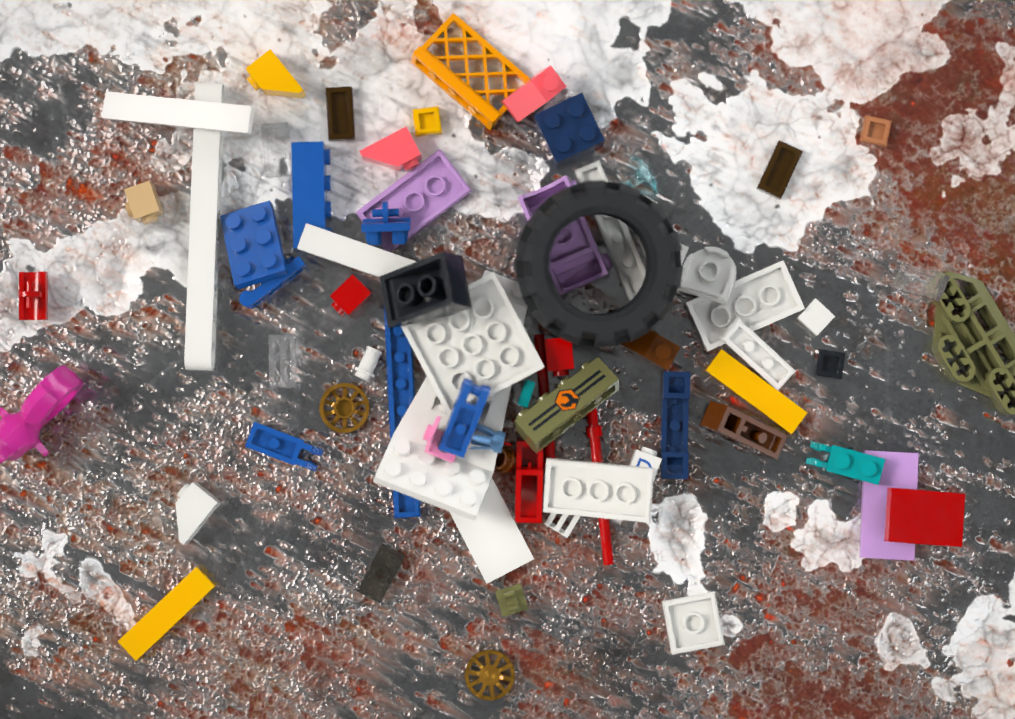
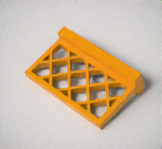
M454 13L421 47L419 46L413 52L411 63L489 130L497 124L501 116L507 111L505 105L499 110L490 104L489 95H504L505 99L516 90L507 89L506 77H517L523 84L530 79ZM454 23L462 30V38H447V29ZM448 43H463L464 55L449 56ZM466 43H478L482 47V55H467ZM433 44H444L445 56H434L428 49ZM468 60H483V72L469 73ZM486 60L499 61L502 72H487ZM449 61H464L465 73H454L450 70ZM502 77L503 89L489 90L488 78ZM469 78H484L485 90L472 89Z

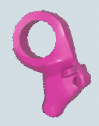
M65 364L53 370L34 388L22 404L19 412L11 414L0 407V416L2 417L0 420V464L6 460L15 461L32 448H35L44 456L50 453L39 438L40 430L75 398L84 384L79 376Z

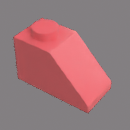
M550 65L531 77L502 100V103L516 122H519L547 103L567 86Z
M407 127L359 151L364 161L397 171L402 169L409 171L420 164L418 161L422 159V155Z

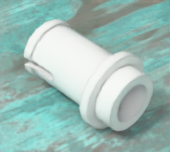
M366 346L359 367L354 369L356 370L355 376L368 382L371 377L374 378L373 372L382 352Z

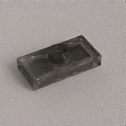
M382 543L357 591L381 603L406 555Z

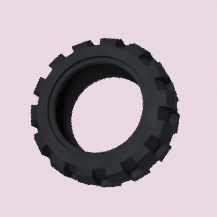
M605 180L584 181L570 187L567 186L551 195L535 210L525 224L518 242L515 259L516 279L522 298L530 312L543 327L559 338L576 345L594 348L615 347V345L628 341L632 342L648 333L649 329L659 320H663L674 304L672 301L677 289L681 286L684 268L681 267L682 247L679 236L668 220L667 213L655 200L652 201L642 194L641 190L623 183H612ZM587 215H606L624 222L639 237L646 255V273L638 293L626 305L609 313L590 314L573 308L558 294L550 275V253L557 236L569 223Z

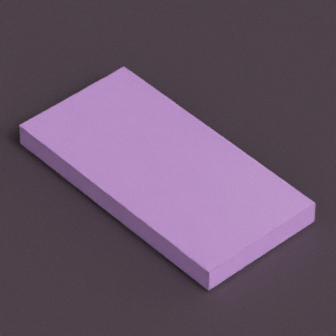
M439 149L356 211V214L362 222L363 219L383 218L372 217V209H382V201H388L389 209L399 208V216L389 218L411 217L408 241L469 195L472 190L441 149ZM392 231L382 232V244L380 246L385 251L392 253L402 245L392 244Z
M864 450L863 453L886 460L879 485L862 481L859 557L915 560V544L884 541L887 487L917 490L919 453Z

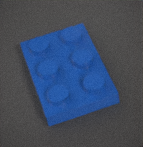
M270 200L220 215L233 282L237 290L288 274L275 212Z

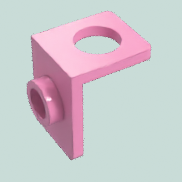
M437 415L433 426L428 424L423 436V440L427 441L424 452L453 463L456 455L443 453L438 449V443L443 431L438 430L441 417Z

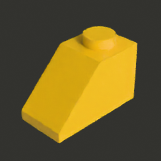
M271 49L246 68L250 75L246 79L255 91L261 89L265 95L301 99L306 96L304 90Z

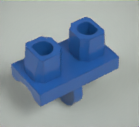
M382 201V209H372V217L383 218L363 219L361 224L362 232H365L367 244H382V232L392 231V244H406L408 231L411 228V217L389 218L399 216V208L389 209L388 201Z

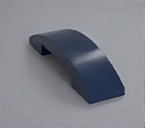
M663 371L660 433L661 479H688L690 372Z

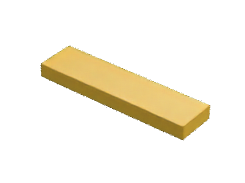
M722 349L705 370L789 434L794 432L807 414L805 410Z
M197 566L118 642L137 661L216 585Z

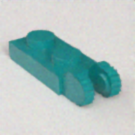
M811 441V448L817 451L830 452L828 463L813 457H807V464L825 468L826 471L879 485L886 459L835 445L831 447Z

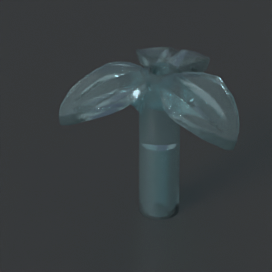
M633 156L631 160L637 163L639 167L635 175L624 181L623 184L635 188L643 182H648L653 190V197H656L658 186L655 176L642 159Z

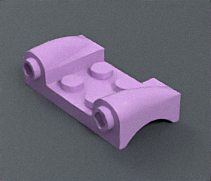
M565 175L545 187L519 196L518 199L527 220L551 195L567 186L570 187L578 184L577 181H571ZM585 216L569 223L557 236L550 253V275L558 294H567L610 275L609 269L613 268L612 262L607 253L602 254L598 249Z

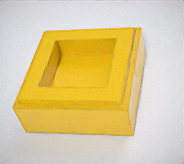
M439 106L412 109L416 137L442 134Z

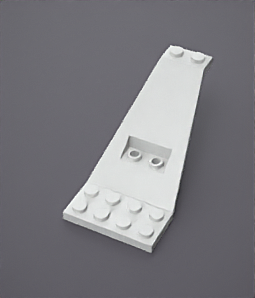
M485 270L482 278L492 272ZM496 274L524 326L528 307L522 298L518 282ZM426 377L394 432L373 482L475 521L494 473L497 453L493 452V450H469L471 447H483L473 445L471 441L464 458L456 456L453 463L424 452L427 441L423 440V436L428 424L433 426L438 415L441 417L438 430L444 431L449 419L428 377ZM511 385L487 398L478 423L494 431H502ZM475 428V431H474V433H473V436H474V435L488 436V435H486V434H484V433H482V432L476 430V428Z

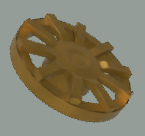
M339 383L330 387L323 394L319 410L323 422L330 429L340 433H349L359 429L366 422L370 405L366 394L359 387L350 383ZM347 387L355 390L350 398H347ZM338 388H343V397L341 398L335 391ZM330 393L336 398L335 403L326 400ZM358 393L361 394L364 400L354 403L353 400ZM324 404L334 406L333 410L324 412ZM365 404V413L355 410V407ZM354 413L363 416L359 423L353 417ZM336 414L337 416L330 423L326 416ZM340 418H343V429L335 427ZM347 418H350L355 425L354 427L347 428Z
M492 649L482 650L473 655L466 665V685L473 695L482 700L493 701L500 699L509 693L514 684V666L511 660L500 651ZM489 654L497 655L494 664H490ZM485 655L486 665L484 666L477 660V658ZM503 658L507 665L498 668L497 665L500 659ZM473 662L480 668V671L470 670ZM510 668L511 677L501 675L500 672ZM469 674L478 675L479 679L470 683ZM500 679L510 681L506 689L499 682ZM482 682L483 685L478 693L472 686ZM494 685H497L502 691L500 694H494ZM486 686H489L491 696L482 695Z

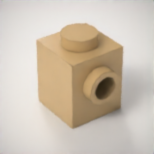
M146 181L124 189L128 200L125 203V208L130 218L134 217V220L139 223L143 222L146 225L158 221V216L164 215L155 185L152 182Z

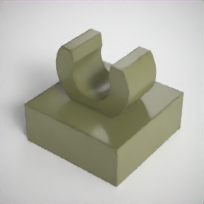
M521 583L495 590L503 617L528 609Z

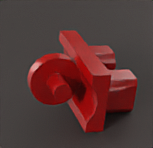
M19 272V320H48V272Z

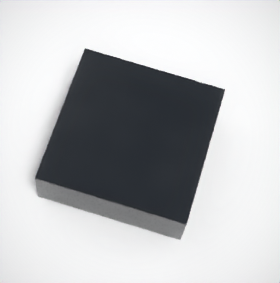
M818 349L814 376L842 379L845 353Z

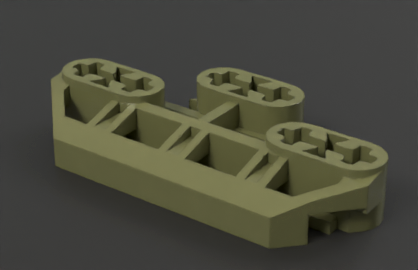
M947 271L931 280L927 286L928 296L935 306L932 339L933 355L950 381L990 398L1001 414L1015 415V402L1011 408L1007 406L1010 399L1015 401V379L1013 378L1015 375V335L982 280ZM955 280L966 282L968 284L964 288L968 296L973 294L974 296L967 300ZM944 284L946 289L939 293L937 288ZM953 296L955 298L948 303H943V300L948 299V297ZM958 307L960 311L957 315L953 316L951 311ZM976 310L978 311L987 328H990L992 326L994 328L985 332L984 328L982 327L981 323L979 322L978 318L973 312H975ZM997 342L1006 359L1010 360L1012 358L1013 360L1004 364L993 344ZM949 343L951 347L947 352H944L942 348L945 344ZM958 355L960 357L959 359H955L954 362L948 363L947 361L948 359H952L953 356ZM960 366H963L965 370L962 372V375H957L956 371ZM999 375L1001 377V380H999L998 384L995 385L993 383V380H995L996 376ZM1006 388H1009L1010 390L1008 392H1004L1003 395L998 394V392H1002Z

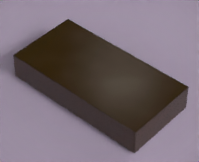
M352 86L326 88L329 142L356 140Z
M779 140L756 189L780 200L803 151Z

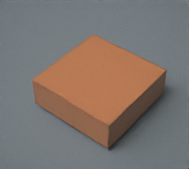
M866 115L859 142L885 148L892 121Z

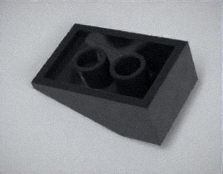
M443 251L379 276L388 328L451 316L472 308L463 256Z

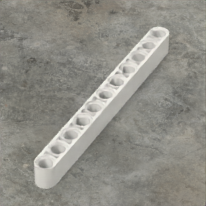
M196 83L195 101L225 103L224 84ZM193 129L184 354L186 370L213 371L215 365L224 132Z

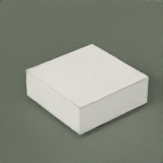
M815 298L796 319L817 336L835 316Z

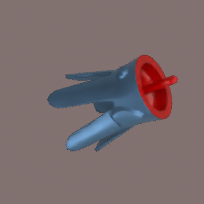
M477 423L476 430L488 436L474 435L471 444L483 447H471L469 450H493L495 453H501L503 444L511 446V444L504 442L506 433L494 431Z

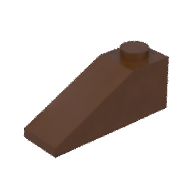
M650 329L648 333L632 342L628 341L618 344L662 371L669 369L681 348Z
M710 401L700 424L719 435L774 459H778L788 436L730 406Z

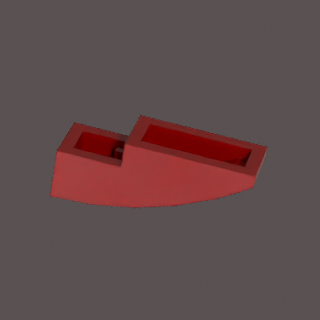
M517 437L515 523H542L543 449L536 454L523 438Z

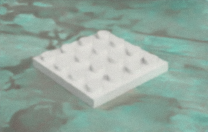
M495 272L468 285L472 308L451 316L401 326L448 417L451 414L464 378L473 380V384L479 386L484 384L491 387L488 396L490 397L545 367ZM469 394L467 401L475 403L477 396Z

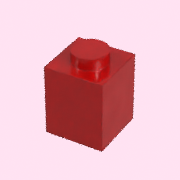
M352 274L330 295L334 300L331 306L341 316L346 313L349 317H352L373 294Z
M561 338L545 339L547 372H553V377L568 376L569 370H574L572 343Z

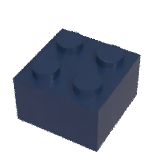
M583 93L534 115V124L555 168L604 145L605 139Z

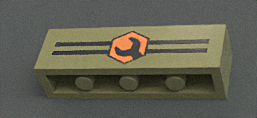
M599 357L592 362H585L580 367L578 373L572 377L564 378L559 383L557 389L551 393L543 394L532 408L522 410L515 420L516 431L537 454L619 391V379Z

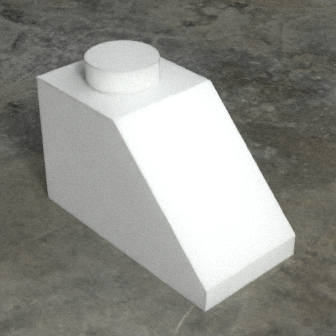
M192 482L191 485L186 483L177 494L179 500L175 504L179 542L183 545L188 544L221 504L219 499L197 482Z

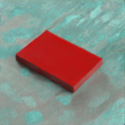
M887 487L884 541L962 547L965 494Z

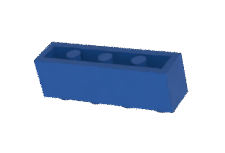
M323 141L291 142L293 248L296 252L300 251L297 247L306 223L332 232V228H328L327 217H332V203L327 201V191H331L332 187L331 175L326 174V165H331V151L326 149Z

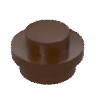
M502 447L501 453H497L495 469L500 473L506 474L511 472L516 464L515 451L510 447Z

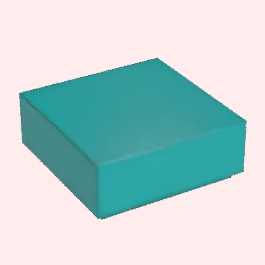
M530 380L524 382L517 403L518 406L528 407L536 382Z

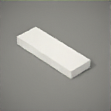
M736 318L719 336L776 390H779L796 372L739 318Z

